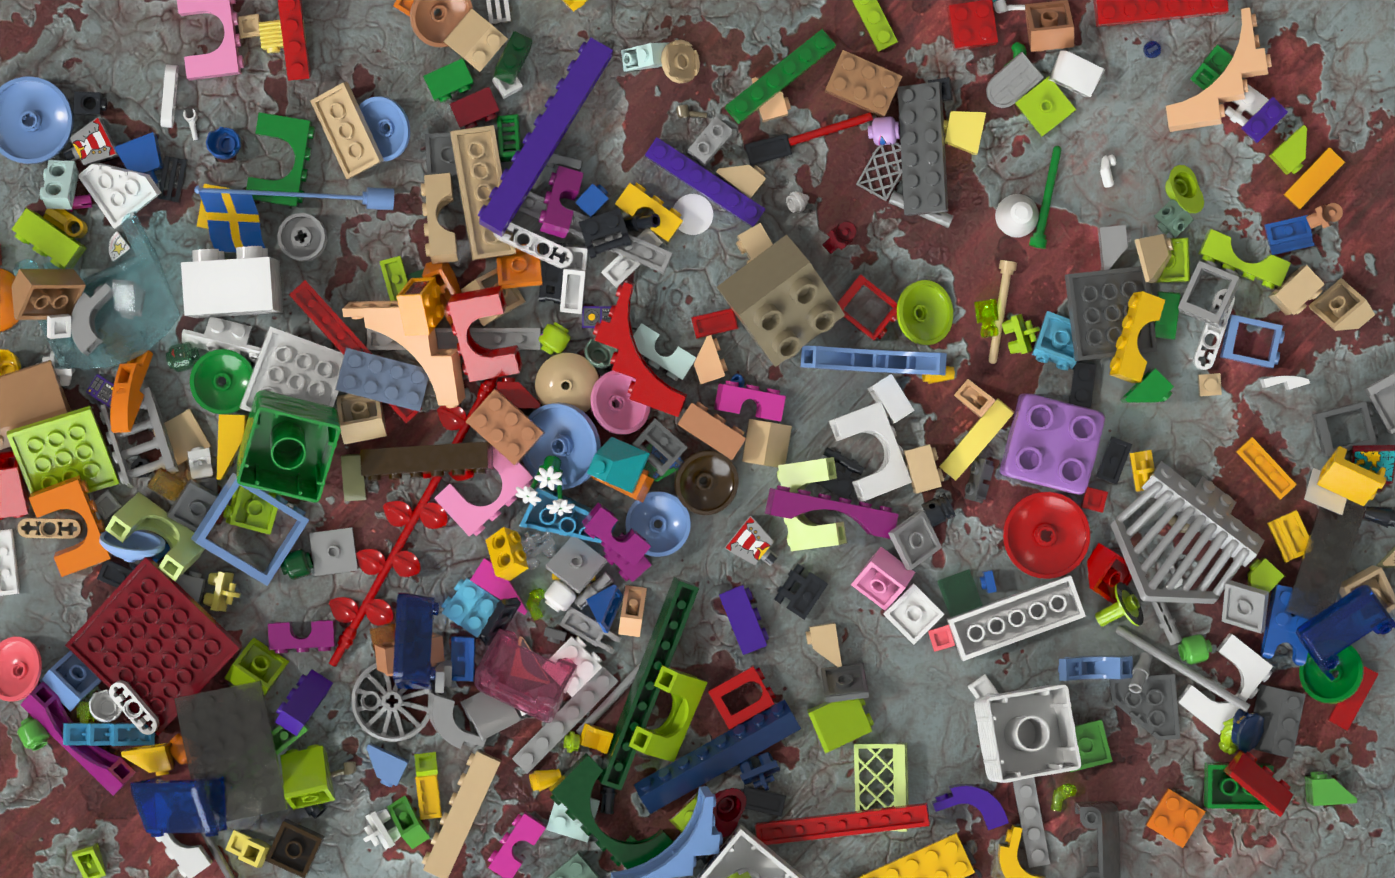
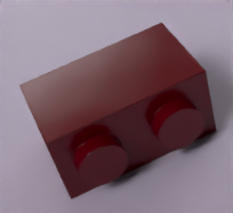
M490 87L449 104L460 129L475 128L478 126L477 122L484 119L486 122L492 121L500 113Z

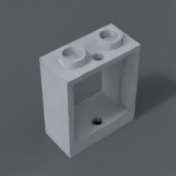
M1199 261L1178 309L1180 313L1220 329L1241 281L1237 276L1238 273L1233 270L1226 269L1223 271L1218 269V265L1211 261H1206L1205 263ZM1203 271L1231 282L1217 314L1189 303Z

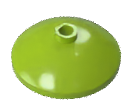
M920 280L908 285L901 293L897 304L899 326L904 335L916 344L932 345L940 342L950 331L953 322V305L948 293L942 286L930 280Z

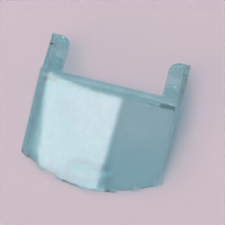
M135 211L126 214L122 219L121 225L136 256L82 279L86 284L83 293L85 292L91 297L94 295V290L105 283L117 292L99 310L95 318V329L103 342L89 356H86L76 346L72 332L71 337L50 339L47 337V320H38L61 368L90 370L102 367L108 368L130 361L151 349L158 341L164 338L180 316L156 250L152 247ZM24 259L15 264L13 273L16 277L19 269H39L35 261Z

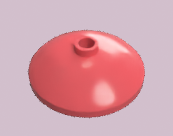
M10 637L0 642L1 700L9 702L22 700L34 690L39 681L42 670L41 656L35 644L26 638Z

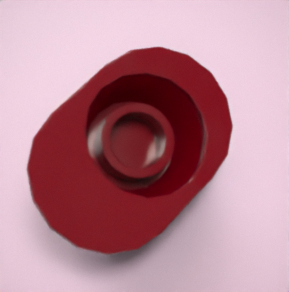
M737 788L721 790L715 794L716 807H713V814L715 816V826L718 832L722 833V838L729 836L735 830L746 806V796L744 792Z

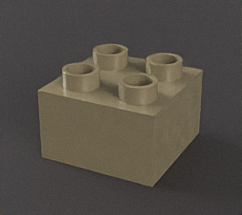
M788 235L782 237L717 286V289L753 340L775 367L784 360L795 356L800 348L819 334L830 330L835 322L845 316L812 264Z

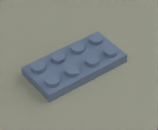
M345 348L335 390L420 412L429 377L423 367Z

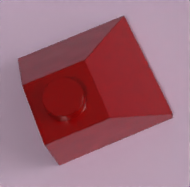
M1098 543L1087 560L1089 587L1114 604L1117 602L1115 585L1122 582L1128 586L1132 576L1124 558Z

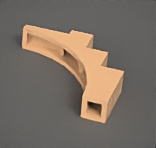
M1250 8L1241 9L1242 28L1239 43L1231 62L1220 77L1198 95L1183 102L1166 106L1170 132L1222 124L1221 117H1225L1224 104L1219 103L1245 99L1244 92L1249 91L1247 79L1242 78L1268 74V67H1272L1270 54L1265 53V48H1260L1259 35H1254L1253 27H1257L1256 14H1251Z

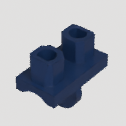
M769 752L758 756L762 766L755 769L751 760L740 763L742 773L740 777L744 785L753 782L755 788L763 786L765 791L769 790L768 783L775 781L773 774L781 771L777 761L772 758Z

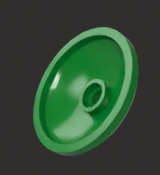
M227 349L210 351L200 357L192 368L190 374L191 393L196 402L209 412L215 414L236 412L241 409L239 407L253 369L250 363L235 351ZM220 377L226 379L225 385L218 384Z
M1338 639L1323 640L1313 645L1308 650L1306 663L1299 668L1300 682L1307 694L1313 699L1327 704L1339 703L1351 697L1358 690L1364 675V665L1358 651L1347 642ZM1338 671V677L1333 678V673Z

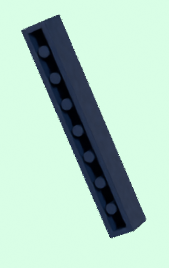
M784 699L633 785L641 801L651 814L795 733L801 727Z

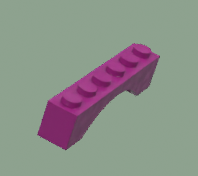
M777 485V489L770 488L765 514L792 519L812 510H836L851 517L867 534L891 539L888 532L897 525L899 514L892 513V508L880 506L879 510L873 509L872 504L859 502V506L851 504L852 500L840 497L838 501H833L830 495L820 493L818 497L810 496V491L798 489L797 493L790 492V487Z
M44 681L29 693L21 703V706L34 719H37L47 732L113 796L136 773L121 757L113 755L99 746L63 745V723L73 722L62 706L59 696Z

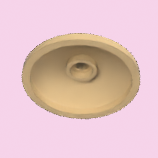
M560 353L546 360L538 370L535 380L538 400L542 406L558 402L571 404L585 413L591 408V392L594 384L599 379L598 372L585 357L579 354ZM565 381L570 384L568 390H565L562 387V384Z

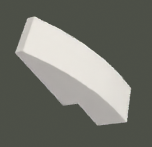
M567 244L566 248L572 252L573 260L563 271L560 312L582 314L588 250L586 246Z

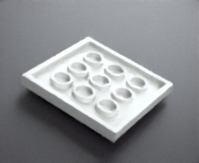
M269 326L239 408L250 412L254 397L260 390L272 391L333 407L339 392L335 388L344 355L336 350Z

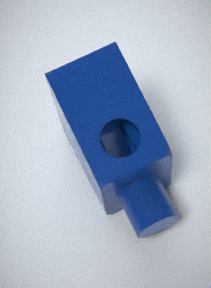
M154 132L115 147L127 170L148 174L155 184L159 183L155 171L162 169L163 163L158 138Z

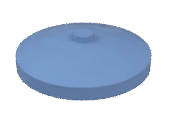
M20 77L0 87V153L10 160L23 164L42 163L59 154L68 143L73 130V112L64 93L49 81L37 77Z
M551 403L533 411L528 418L539 426L545 434L522 459L529 473L535 477L539 466L544 464V459L547 456H556L561 460L560 469L563 470L562 490L576 487L587 481L591 475L586 473L595 453L601 448L600 438L592 420L582 410L567 403Z

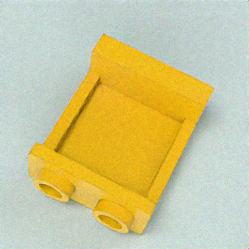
M1339 446L1322 467L1317 485L1364 506L1368 500L1374 499L1378 488H1383L1387 479L1384 477L1386 468L1381 467L1375 474L1344 459L1347 449Z

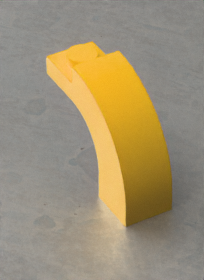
M1012 825V828L1007 830L1005 842H1008V845L999 844L998 861L1005 878H1045V876L1029 873L1019 865L1017 851L1022 827Z

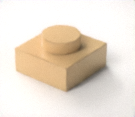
M1220 373L1198 375L1199 396L1222 395Z

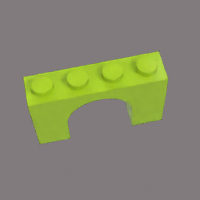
M662 665L654 686L671 693L673 704L670 715L664 724L655 730L637 726L629 747L646 755L674 762L708 682Z

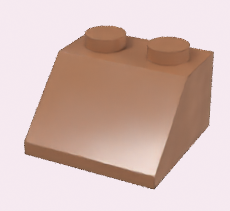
M1068 0L1025 4L1027 33L1031 52L1074 47V24Z

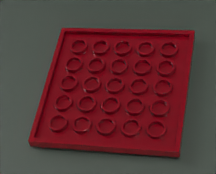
M145 557L65 646L109 688L117 681L127 682L159 719V728L155 733L160 735L241 649L242 645L176 581L163 573L158 568L159 565L151 557ZM117 688L116 694L118 696L120 694L123 695L124 688ZM128 696L123 702L125 703L132 697ZM131 702L129 704V708L135 713L140 711L138 703ZM143 712V714H141L139 717L143 718V716L146 715V713ZM149 720L146 721V724L151 727L153 722Z

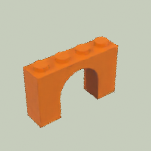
M80 475L32 492L29 496L37 518L60 509H70L79 513L86 521L88 532L85 539L76 545L55 552L53 558L61 577L109 560L112 556L99 542L100 535L106 531L103 521L101 519L98 520L95 512H98L94 500L89 499L87 494L89 492L86 480L81 479Z

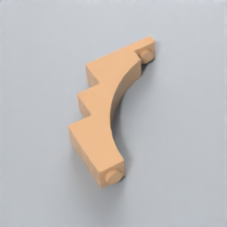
M353 301L342 308L343 317H351L352 319L364 318L365 328L375 330L390 337L406 348L417 359L433 385L438 405L454 408L459 406L466 398L458 350L438 349L435 328L430 335L405 336L398 301Z

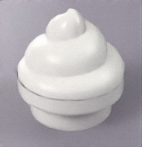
M797 191L790 193V196L786 198L789 210L793 213L804 211L808 204L809 196Z

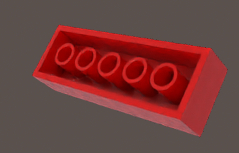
M1093 0L1096 27L1222 15L1229 11L1228 0Z

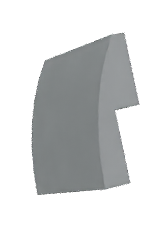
M499 683L460 702L469 721L473 722L481 740L521 721L513 704Z

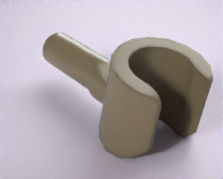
M688 105L676 107L679 118H707V113L689 111Z
M344 762V769L330 772L331 778L355 773L356 762Z

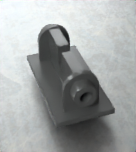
M978 457L974 459L970 468L969 482L965 486L964 499L983 503L984 499L986 500L989 485L984 484L983 479L991 481L995 467L993 466L994 461Z

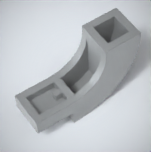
M107 283L98 286L94 290L92 297L84 292L78 299L72 312V336L78 349L86 356H89L103 342L96 332L95 318L99 310L117 293Z
M430 691L428 713L437 733L448 743L460 749L463 741L464 745L476 748L477 745L484 747L486 739L481 740L479 734L461 729L455 724L453 719L455 701Z

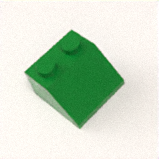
M1153 368L1120 401L1122 403L1165 402L1173 394L1170 390L1174 386L1156 368Z

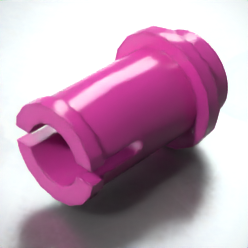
M91 195L74 196L73 207L70 212H73L74 209L92 208Z

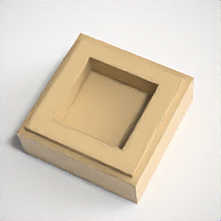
M259 14L238 17L241 39L260 36Z

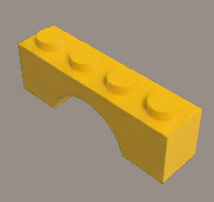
M1143 291L1135 292L1128 301L1129 310L1122 322L1123 330L1116 342L1117 350L1115 357L1110 362L1111 371L1109 375L1130 383L1142 381L1147 361L1138 350V334L1147 323L1160 320L1165 303L1164 299Z

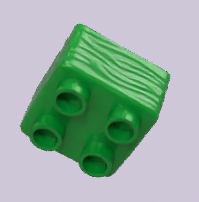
M258 391L253 400L237 457V483L246 487L274 492L304 501L318 502L325 486V480L341 432L337 410L328 405L272 391Z

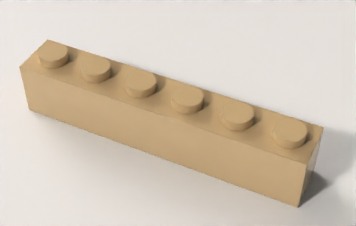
M477 750L476 754L471 753L466 764L470 766L467 774L462 773L458 781V785L461 786L458 794L453 792L448 803L452 807L449 813L444 812L439 823L443 827L440 833L435 832L431 841L434 847L431 853L426 852L423 858L424 871L439 878L449 877L501 763L500 759L480 750Z

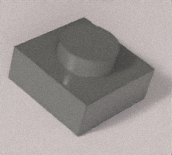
M546 626L543 636L548 637L547 641L559 644L560 640L565 641L567 631Z

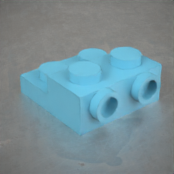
M1049 311L1046 312L1032 355L1036 356L1037 361L1041 363H1048V361L1056 363V367L1061 370L1073 369L1077 361L1074 358L1070 319Z
M467 577L465 581L460 579L454 588L457 592L453 598L448 596L441 606L444 609L442 614L478 638L500 600L470 581V578Z

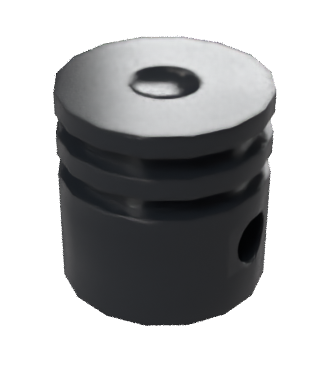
M945 493L942 494V497L940 495L937 496L938 499L933 498L921 504L932 527L945 522L946 518L951 519V516H956Z

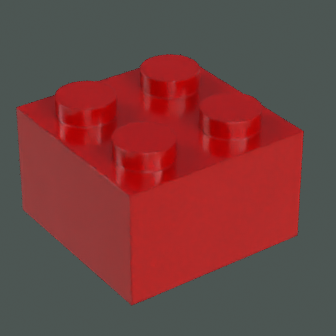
M992 0L953 4L947 7L953 51L991 46L998 43Z

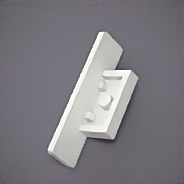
M210 316L204 334L185 329L182 331V344L188 347L206 349L209 352L217 349L232 350L253 363H256L261 350L260 347L248 345L252 326Z

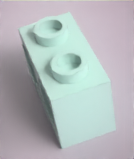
M48 161V167L44 169L43 173L44 187L40 189V199L43 200L46 209L72 210L78 180L77 175L79 174L74 161Z

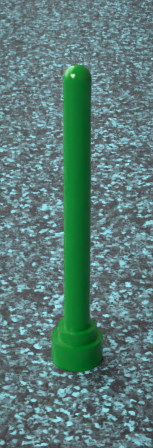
M1060 146L1053 148L1036 233H1033V237H1030L1029 246L1046 249L1047 240L1044 233L1062 151Z

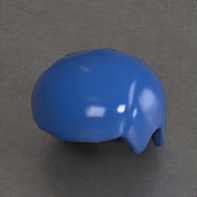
M220 127L208 133L206 139L207 149L218 159H231L241 149L240 136L231 128Z

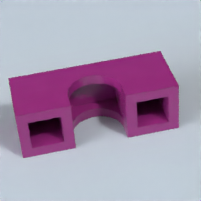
M558 166L556 173H551L548 184L552 185L550 191L546 192L543 201L547 206L545 210L541 211L538 220L539 223H542L541 232L565 239L574 211L563 207L560 199L566 198L575 201L584 173Z
M598 502L582 521L585 527L584 531L593 539L597 536L602 540L600 544L611 552L612 549L618 553L617 557L627 565L630 562L635 566L651 547L650 543L632 528L622 537L613 536L611 533L612 527L618 519L615 514Z
M335 619L312 621V630L307 638H299L293 633L292 622L268 623L269 650H275V653H288V649H296V652H310L309 648L318 647V651H331V647L336 646Z

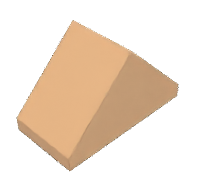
M969 379L954 395L978 417H982L996 401Z

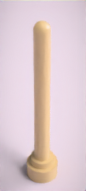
M1000 260L999 269H1001L1002 279L989 353V362L991 364L997 362L1010 278L1014 271H1016L1017 262Z

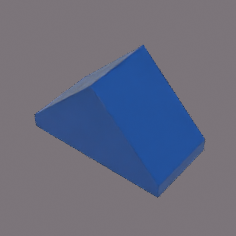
M612 585L586 599L604 633L609 632L624 597L617 585Z

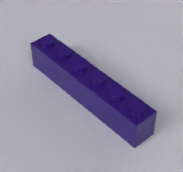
M657 137L645 154V158L750 227H754L765 211L764 207Z

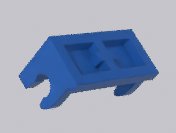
M451 636L452 681L475 680L476 637Z

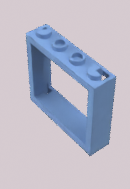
M233 472L191 539L201 547L268 586L309 519L304 516L306 512L299 507L294 506L292 509L287 506L288 501L281 496L276 495L274 498L268 494L269 491L241 485L297 521L264 572L206 538L240 485L237 483V474Z

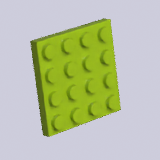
M91 406L7 431L8 440L30 494L80 475L82 480H86L89 492L87 494L119 484L118 475Z

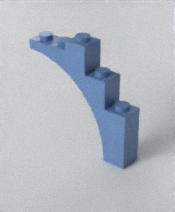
M803 346L801 367L898 374L945 375L947 353Z
M708 786L699 787L697 803L691 819L683 832L668 848L644 864L627 870L611 872V878H673L693 876V867H696V856L719 854V847L723 843L722 833L718 832L715 826L713 807H716V797L711 793Z

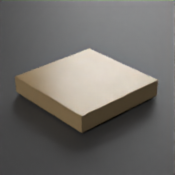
M191 409L164 423L177 465L188 460L187 452L193 448L204 447L205 449L212 447Z

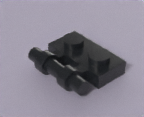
M827 447L823 455L828 458L834 457L835 463L837 462L847 469L845 473L836 470L837 479L815 483L842 498L848 499L854 489L852 482L855 481L850 477L851 474L855 472L861 475L865 468L860 466L858 461L842 456L840 451L836 449L833 451Z
M797 563L795 568L791 569L788 573L789 577L783 586H779L777 589L778 593L774 600L781 604L785 597L791 601L786 608L805 620L828 583L812 572L808 574L806 579L803 578L801 573L805 568ZM797 581L802 585L794 595L789 591Z

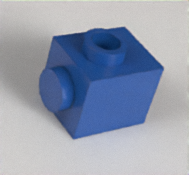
M592 184L575 203L591 218L609 201V198L606 196L608 192L600 184L597 187Z

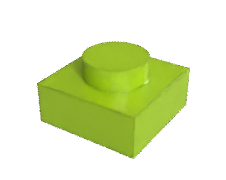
M436 752L414 754L417 777L438 774Z

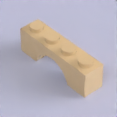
M451 174L424 175L425 183H421L422 196H426V203H422L423 216H427L428 223H424L425 237L429 236V243L425 244L426 256L431 257L432 264L458 261V251L455 233L445 230L438 223L441 210L447 204L454 201Z

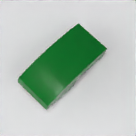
M1217 44L1190 80L1205 90L1220 77L1233 56Z
M1158 291L1157 297L1164 299L1165 303L1160 320L1155 321L1154 324L1156 338L1175 340L1180 293Z

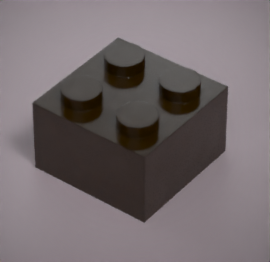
M285 819L279 828L265 861L297 876L306 878L325 836L289 819Z

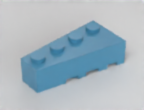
M540 485L537 487L536 491L538 494L536 496L541 498L542 501L537 502L536 506L531 503L529 504L519 527H528L598 543L602 542L597 536L593 539L584 531L585 527L582 521L590 513L591 508L563 495V500H568V504H575V507L572 508V513L564 512L562 516H559L558 512L550 514V509H547L546 505H554L553 501L558 500V493L547 487L540 488ZM618 521L612 527L611 533H613Z

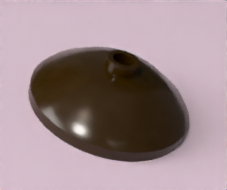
M710 450L699 451L686 458L677 470L675 492L681 504L689 511L699 515L716 514L724 510L733 501L738 490V473L734 464L723 454ZM701 477L706 478L704 483H700Z

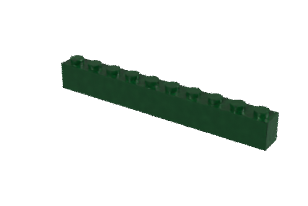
M677 577L673 578L613 733L608 753L605 754L601 764L603 772L597 780L603 785L622 790L637 751L629 747L636 727L646 728L660 692V688L654 686L662 665L670 666L699 591V587L693 583Z

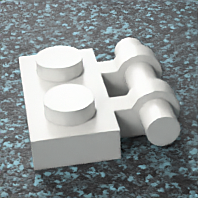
M1249 85V92H1244L1245 99L1232 101L1238 105V108L1234 110L1228 106L1225 110V114L1230 117L1229 120L1234 123L1237 122L1241 126L1248 121V119L1242 116L1244 110L1253 116L1269 100Z

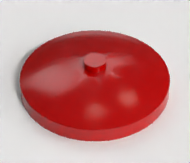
M1038 492L1021 499L1010 510L1003 527V544L1012 563L1024 573L1042 579L1057 578L1074 570L1084 559L1090 544V527L1084 512L1073 500L1054 492Z

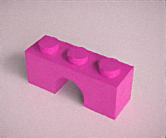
M732 381L718 384L715 410L740 414L743 402L747 399H752L757 407L755 417L781 422L786 396L779 395V390L767 388V392L759 391L758 386L746 385V388L738 387L739 383Z
M526 811L523 815H517L512 823L515 826L511 833H505L500 841L503 844L499 851L494 850L488 859L491 862L488 868L503 878H513L523 863L514 855L513 845L518 841H527L534 846L547 825Z

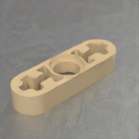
M26 518L19 522L18 532L25 538L73 539L82 533V525L76 519ZM38 521L41 522L39 530H31L29 534H27V530H23V526L27 525V522H30V526H39ZM48 522H52L56 526V531L52 535L47 534L44 530V526ZM71 523H73L74 527H77V531H74L73 535H70V531H61L62 535H59L61 527H68Z

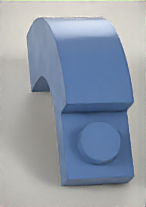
M1075 656L1059 659V681L1127 679L1133 677L1132 656Z

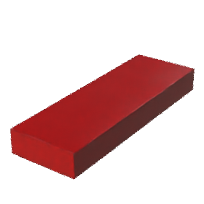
M1364 666V675L1358 690L1348 699L1336 703L1328 721L1348 731L1379 674Z

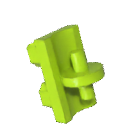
M1022 314L1012 316L1010 320L1002 323L1005 334L1015 332L1017 340L1008 343L1011 354L1020 352L1025 354L1033 351L1030 341H1037L1035 332L1040 331V327L1033 328L1031 320L1024 323Z

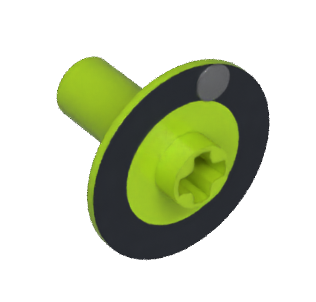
M1122 582L1115 585V595L1118 602L1095 613L1097 622L1103 627L1125 615L1135 626L1142 625L1144 617L1137 597L1126 584Z

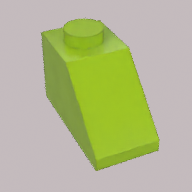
M1305 125L1299 127L1269 155L1286 175L1290 172L1295 174L1304 166L1301 162L1306 159L1307 127Z
M1266 558L1255 559L1249 566L1251 570L1247 573L1248 586L1268 592L1284 577Z

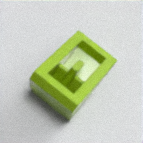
M98 843L77 848L72 852V856L83 878L106 876Z

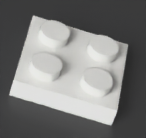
M913 583L883 615L914 645L944 613Z

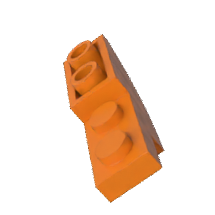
M149 349L131 350L127 363L119 365L111 398L110 422L113 433L131 432L144 398L140 388L153 356Z

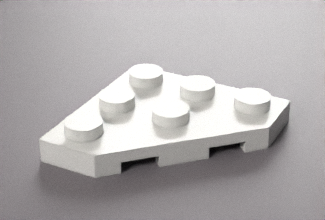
M92 163L77 175L114 229L120 227L161 194V191L150 175L102 163Z

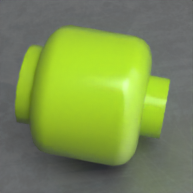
M556 322L554 324H547L538 338L542 344L541 349L550 355L553 352L557 354L562 353L571 339L568 334L569 330Z

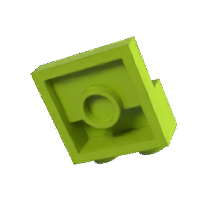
M239 485L232 496L230 506L227 505L225 507L223 516L228 524L270 535L278 508ZM274 492L268 493L274 498L276 497V495L282 496L281 494H277Z

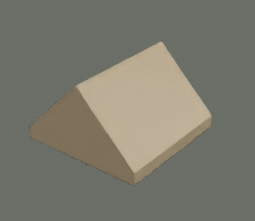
M749 419L742 462L777 468L778 465L786 464L792 426Z

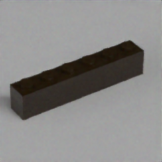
M489 442L360 450L361 476L367 477L368 481H380L381 477L389 476L390 480L402 479V475H410V478H423V474H431V477H443L444 473L452 472L453 476L465 475V471H473L474 474H487V470H493L492 445Z

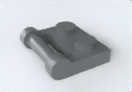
M656 419L632 444V446L650 453L647 461L658 470L657 473L661 477L688 448ZM645 439L668 459L665 464L642 445Z

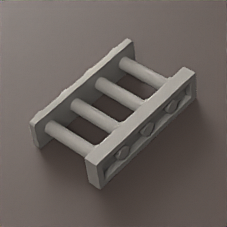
M150 387L141 390L144 398L139 410L143 408L148 410L149 417L145 421L134 424L131 432L113 433L111 431L110 408L106 404L101 405L102 412H100V418L103 424L107 425L109 431L106 432V437L109 444H113L115 450L112 452L115 463L119 464L121 469L118 472L120 481L130 489L134 487L133 478L160 468L166 469L171 474L179 472L155 393ZM149 428L151 430L154 429L156 437H153V440L126 450L122 449L121 438ZM154 448L160 449L162 456L159 457V460L129 470L126 462L127 458Z

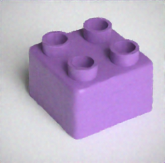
M1020 394L1000 465V474L1071 494H1083L1088 487L1105 423L1104 414L1097 410L1035 394Z

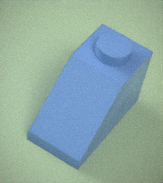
M369 743L367 751L376 776L381 779L380 783L391 788L393 785L397 786L409 760Z

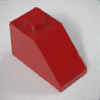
M502 378V382H497V390L517 408L541 407V403L520 382H515V378Z

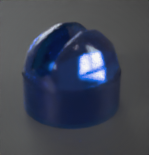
M1149 41L1144 45L1143 53L1147 58L1154 59L1160 55L1161 46L1156 41ZM1156 45L1158 49L1149 54L1147 50Z

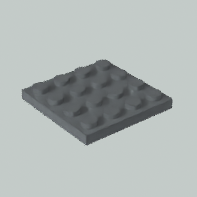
M1142 266L1066 274L1065 282L1075 361L1115 357L1117 350L1116 342L1123 330L1122 322L1129 310L1128 301L1133 293L1141 291L1151 294L1150 284L1145 282ZM1154 321L1144 325L1138 334L1137 345L1140 354L1157 352Z

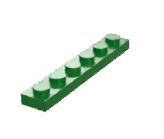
M821 29L725 106V110L740 124L833 50L836 44Z

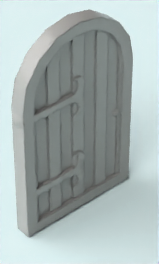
M1021 52L988 82L986 88L987 98L996 107H1010L1044 77Z

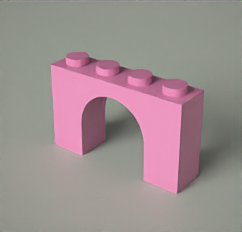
M177 0L178 13L181 16L203 13L213 14L222 21L225 31L223 42L215 51L209 54L184 57L188 80L241 74V68H244L243 56L239 55L238 47H241L240 34H236L235 25H238L237 12H233L232 5L236 4V0Z
M493 446V467L499 472L502 479V491L495 502L487 506L474 505L467 501L452 483L434 498L469 537L472 534L475 536L480 534L485 529L483 524L490 519L493 522L501 514L499 509L504 505L509 507L518 499L515 496L517 493L516 487L524 489V486L530 487L532 484L531 480L534 478L520 462L517 465H513Z

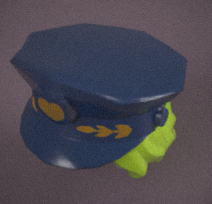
M1238 709L1234 718L1223 722L1224 728L1220 731L1222 733L1219 742L1220 749L1229 755L1234 754L1238 749L1245 753L1251 751L1257 746L1264 732V717L1258 715V713L1249 714L1248 710L1245 712Z

